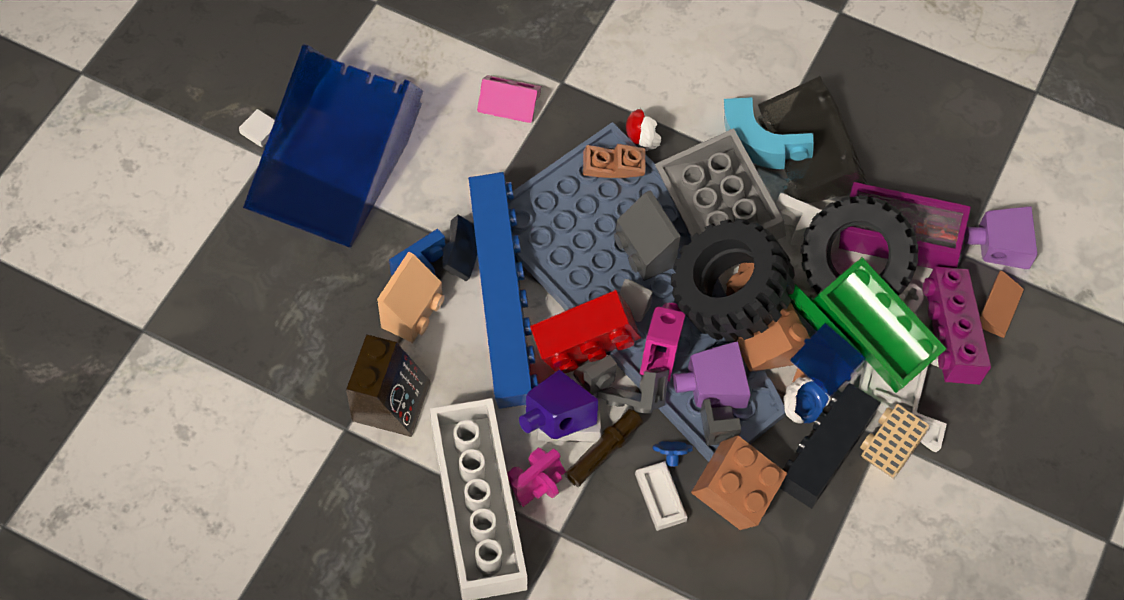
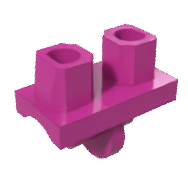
M539 447L534 450L528 458L531 467L525 472L519 467H513L507 472L509 485L514 492L517 502L522 507L535 497L539 499L545 493L551 498L559 494L556 484L562 480L561 476L566 471L560 462V453L554 448L549 452Z

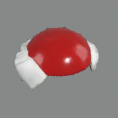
M641 108L632 111L626 122V131L629 139L637 147L645 148V151L656 149L657 146H660L661 136L655 132L657 121L645 116Z

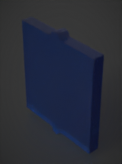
M826 323L810 339H805V345L790 359V362L830 397L846 381H851V375L866 361L862 354Z

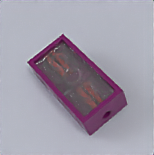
M856 182L853 183L850 197L861 195L881 199L894 206L906 217L916 235L918 244L917 266L933 269L935 266L957 268L971 206ZM854 225L840 233L838 249L888 259L889 250L887 242L876 229L866 225Z

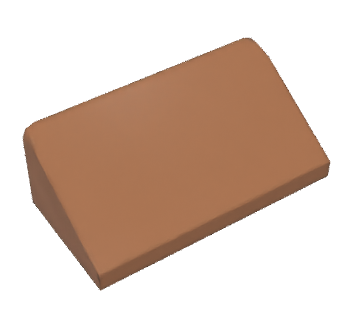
M1001 270L993 283L980 314L982 329L1004 338L1024 289Z

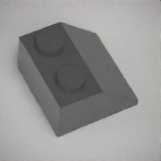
M650 190L645 192L617 219L614 239L617 246L621 250L624 249L629 256L628 261L632 270L635 273L639 272L644 281L673 268L681 236Z

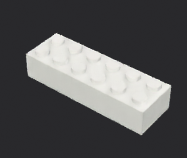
M493 399L430 408L431 427L462 600H476L526 591L527 572Z

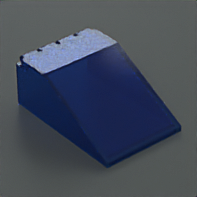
M303 44L243 208L351 248L408 144L422 106L420 99L423 90L411 81L404 80L403 84L399 85L397 92L394 93L397 85L396 81L375 74L369 84L371 73L351 65L347 67L345 75H343L345 63L328 57L325 58L323 54L311 46Z

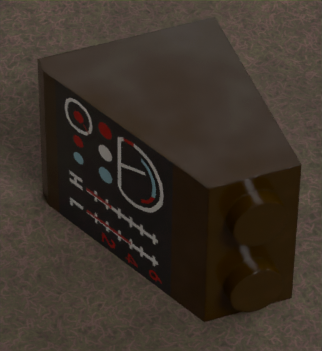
M366 334L346 392L352 422L412 437L430 385V380L397 342Z

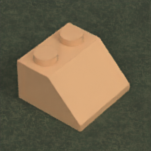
M410 252L407 253L377 299L381 328L413 343L418 334H424L429 325L430 315L433 311L437 312L444 301L442 282Z

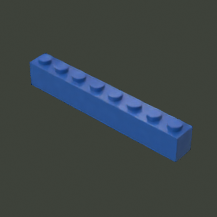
M504 172L468 177L495 400L499 409L526 405L527 393L539 383L537 374H531L530 364H535L536 360L533 345L528 346L527 336L532 335V331L530 328V318H524L523 308L528 307L526 289L521 290L519 280H525L522 262H517L516 253H521L519 235H513L512 228L513 226H518L515 208L510 209L509 200L514 199L512 182L506 183Z

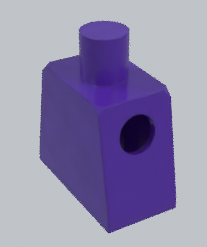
M558 370L527 393L526 413L519 417V423L526 433L539 428L551 439H559L597 424L598 399L561 370Z

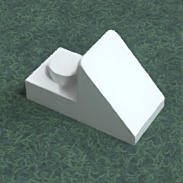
M780 193L775 204L784 219V224L796 227L790 245L803 243V235L806 228L811 224L812 218L822 210L783 193Z

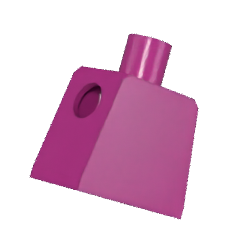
M665 303L663 307L655 308L646 338L640 375H644L646 370L661 367L669 369L668 381L670 382L685 319V314L680 312L681 309L677 304ZM656 346L667 347L666 352L657 351Z

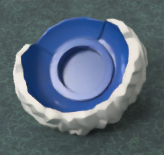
M810 377L797 378L795 382H792L787 387L784 396L786 415L793 422L801 424L816 421L823 408L828 406L830 402V395L823 381Z

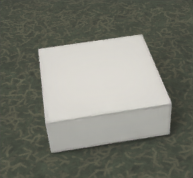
M257 109L239 127L240 134L263 147L278 132L280 124Z

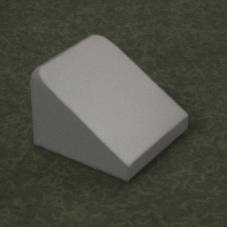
M625 279L619 294L629 305L634 320L641 322L651 306L653 292L630 279Z

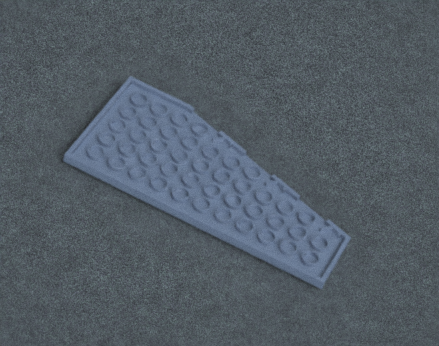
M612 122L513 191L514 199L509 200L510 209L515 208L518 226H513L512 228L513 235H519L521 253H516V259L522 262L527 271L565 311L614 290L620 293L625 279H630L653 292L649 310L641 322L635 321L641 339L634 341L635 344L630 348L624 350L614 349L606 353L614 359L617 366L639 388L640 380L643 376L640 375L643 353L654 310L656 307H663L665 303L679 305L674 300L672 294L673 287L671 285V276L676 272L672 268L645 281L639 272L635 273L629 264V256L624 249L621 250L615 242L614 233H616L617 219L645 192L651 190L681 236L677 259L681 257L679 252L684 245L688 246L692 240L655 167V163L646 154L644 176L602 178L583 175V151L586 145L613 150L617 144L637 147ZM718 279L714 285L712 297H726L727 295ZM685 315L670 382L668 381L665 406L658 409L709 462L719 445H706L700 414L701 408L695 404L693 391L676 393L673 375L688 373L690 356L734 341L727 342L724 338L716 340L708 334H703ZM657 345L656 349L664 353L667 347ZM742 357L751 395L747 408H732L734 418H739L740 437L751 444L784 418L786 413L784 404L771 378L767 377L764 370L750 372Z

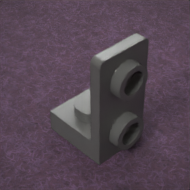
M656 367L644 371L639 385L642 394L608 387L597 391V398L607 400L606 404L610 406L623 407L626 404L634 406V411L652 413L654 409L665 406L669 369Z

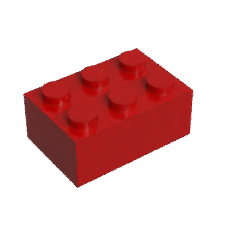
M617 290L530 326L541 359L555 372L561 370L563 373L576 370L578 364L585 361L595 362L606 357L607 352L614 349L624 350L630 348L635 344L634 341L641 339L630 307Z

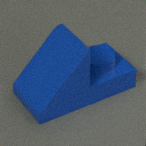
M437 228L389 259L391 275L393 276L408 252L414 254L435 275V269L429 262H435L443 255L445 236Z

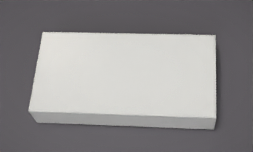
M666 461L636 470L635 475L656 530L687 522L688 517Z

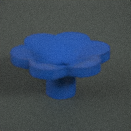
M661 441L653 445V450L666 454L667 466H678L679 455L692 452L693 446L686 445L684 442Z

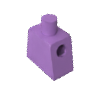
M1032 207L985 212L979 227H966L964 235L965 244L981 245V255L985 262L1030 269L1038 255Z
M732 342L690 356L688 373L673 375L675 392L693 391L695 404L699 408H701L704 399H710L711 408L724 406L747 408L751 394L738 342Z

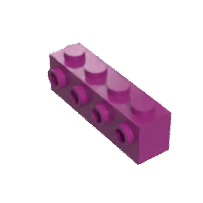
M935 266L929 277L924 280L923 293L927 296L928 317L932 320L933 334L946 348L938 357V366L943 371L945 382L980 385L990 370L991 364L969 269Z

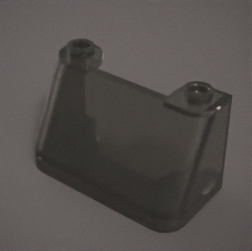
M821 76L758 104L761 115L757 118L760 126L766 131L781 135L813 133L812 158L800 161L785 159L784 169L787 175V185L783 186V191L786 195L804 203H812L848 196L851 194L854 182L868 185L836 101Z

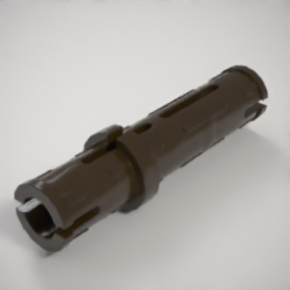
M629 408L612 426H607L603 430L604 434L564 473L565 477L574 486L580 487L617 448H622L626 444L625 440L643 423L639 414Z

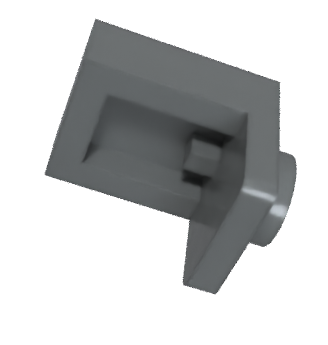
M608 355L602 360L588 361L574 370L573 376L586 391L594 395L597 391L606 389L615 381L617 363Z

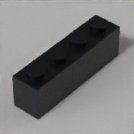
M848 383L843 392L837 390L828 404L832 407L826 415L822 412L815 421L812 428L816 431L812 437L805 436L796 450V452L800 453L795 461L789 459L782 470L787 475L780 489L812 509L876 415L881 402L851 383Z

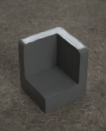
M704 399L700 414L706 445H719L724 440L740 436L739 418H734L732 407L711 408L710 399Z

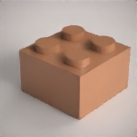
M735 436L719 444L691 493L739 530L758 526L787 473L740 436Z

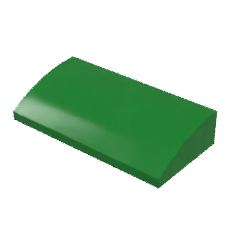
M863 257L813 300L814 304L861 352L863 358L895 393L904 388L946 350L945 346Z

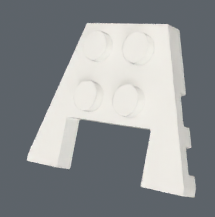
M938 357L930 364L939 367ZM865 360L858 388L881 402L878 411L882 414L888 407L894 409L899 404L930 425V429L920 442L931 451H939L947 424L917 413L928 366L904 388L895 393Z

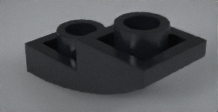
M457 214L450 221V242L443 247V268L450 274L468 281L478 255L475 229L472 222Z

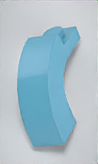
M752 97L724 99L725 131L734 128L752 163L766 168L784 169L785 159L800 161L812 158L813 133L781 135L768 132L755 120Z

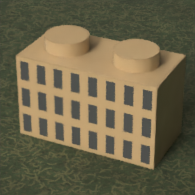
M899 404L894 409L888 407L878 421L882 425L876 435L870 433L860 447L864 450L861 455L862 458L892 479H895L930 429V425Z

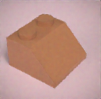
M791 302L787 309L783 308L781 310L782 316L777 322L772 321L767 325L769 329L763 333H760V331L753 333L754 337L744 340L742 337H738V341H734L738 342L741 356L750 372L793 366L814 346Z

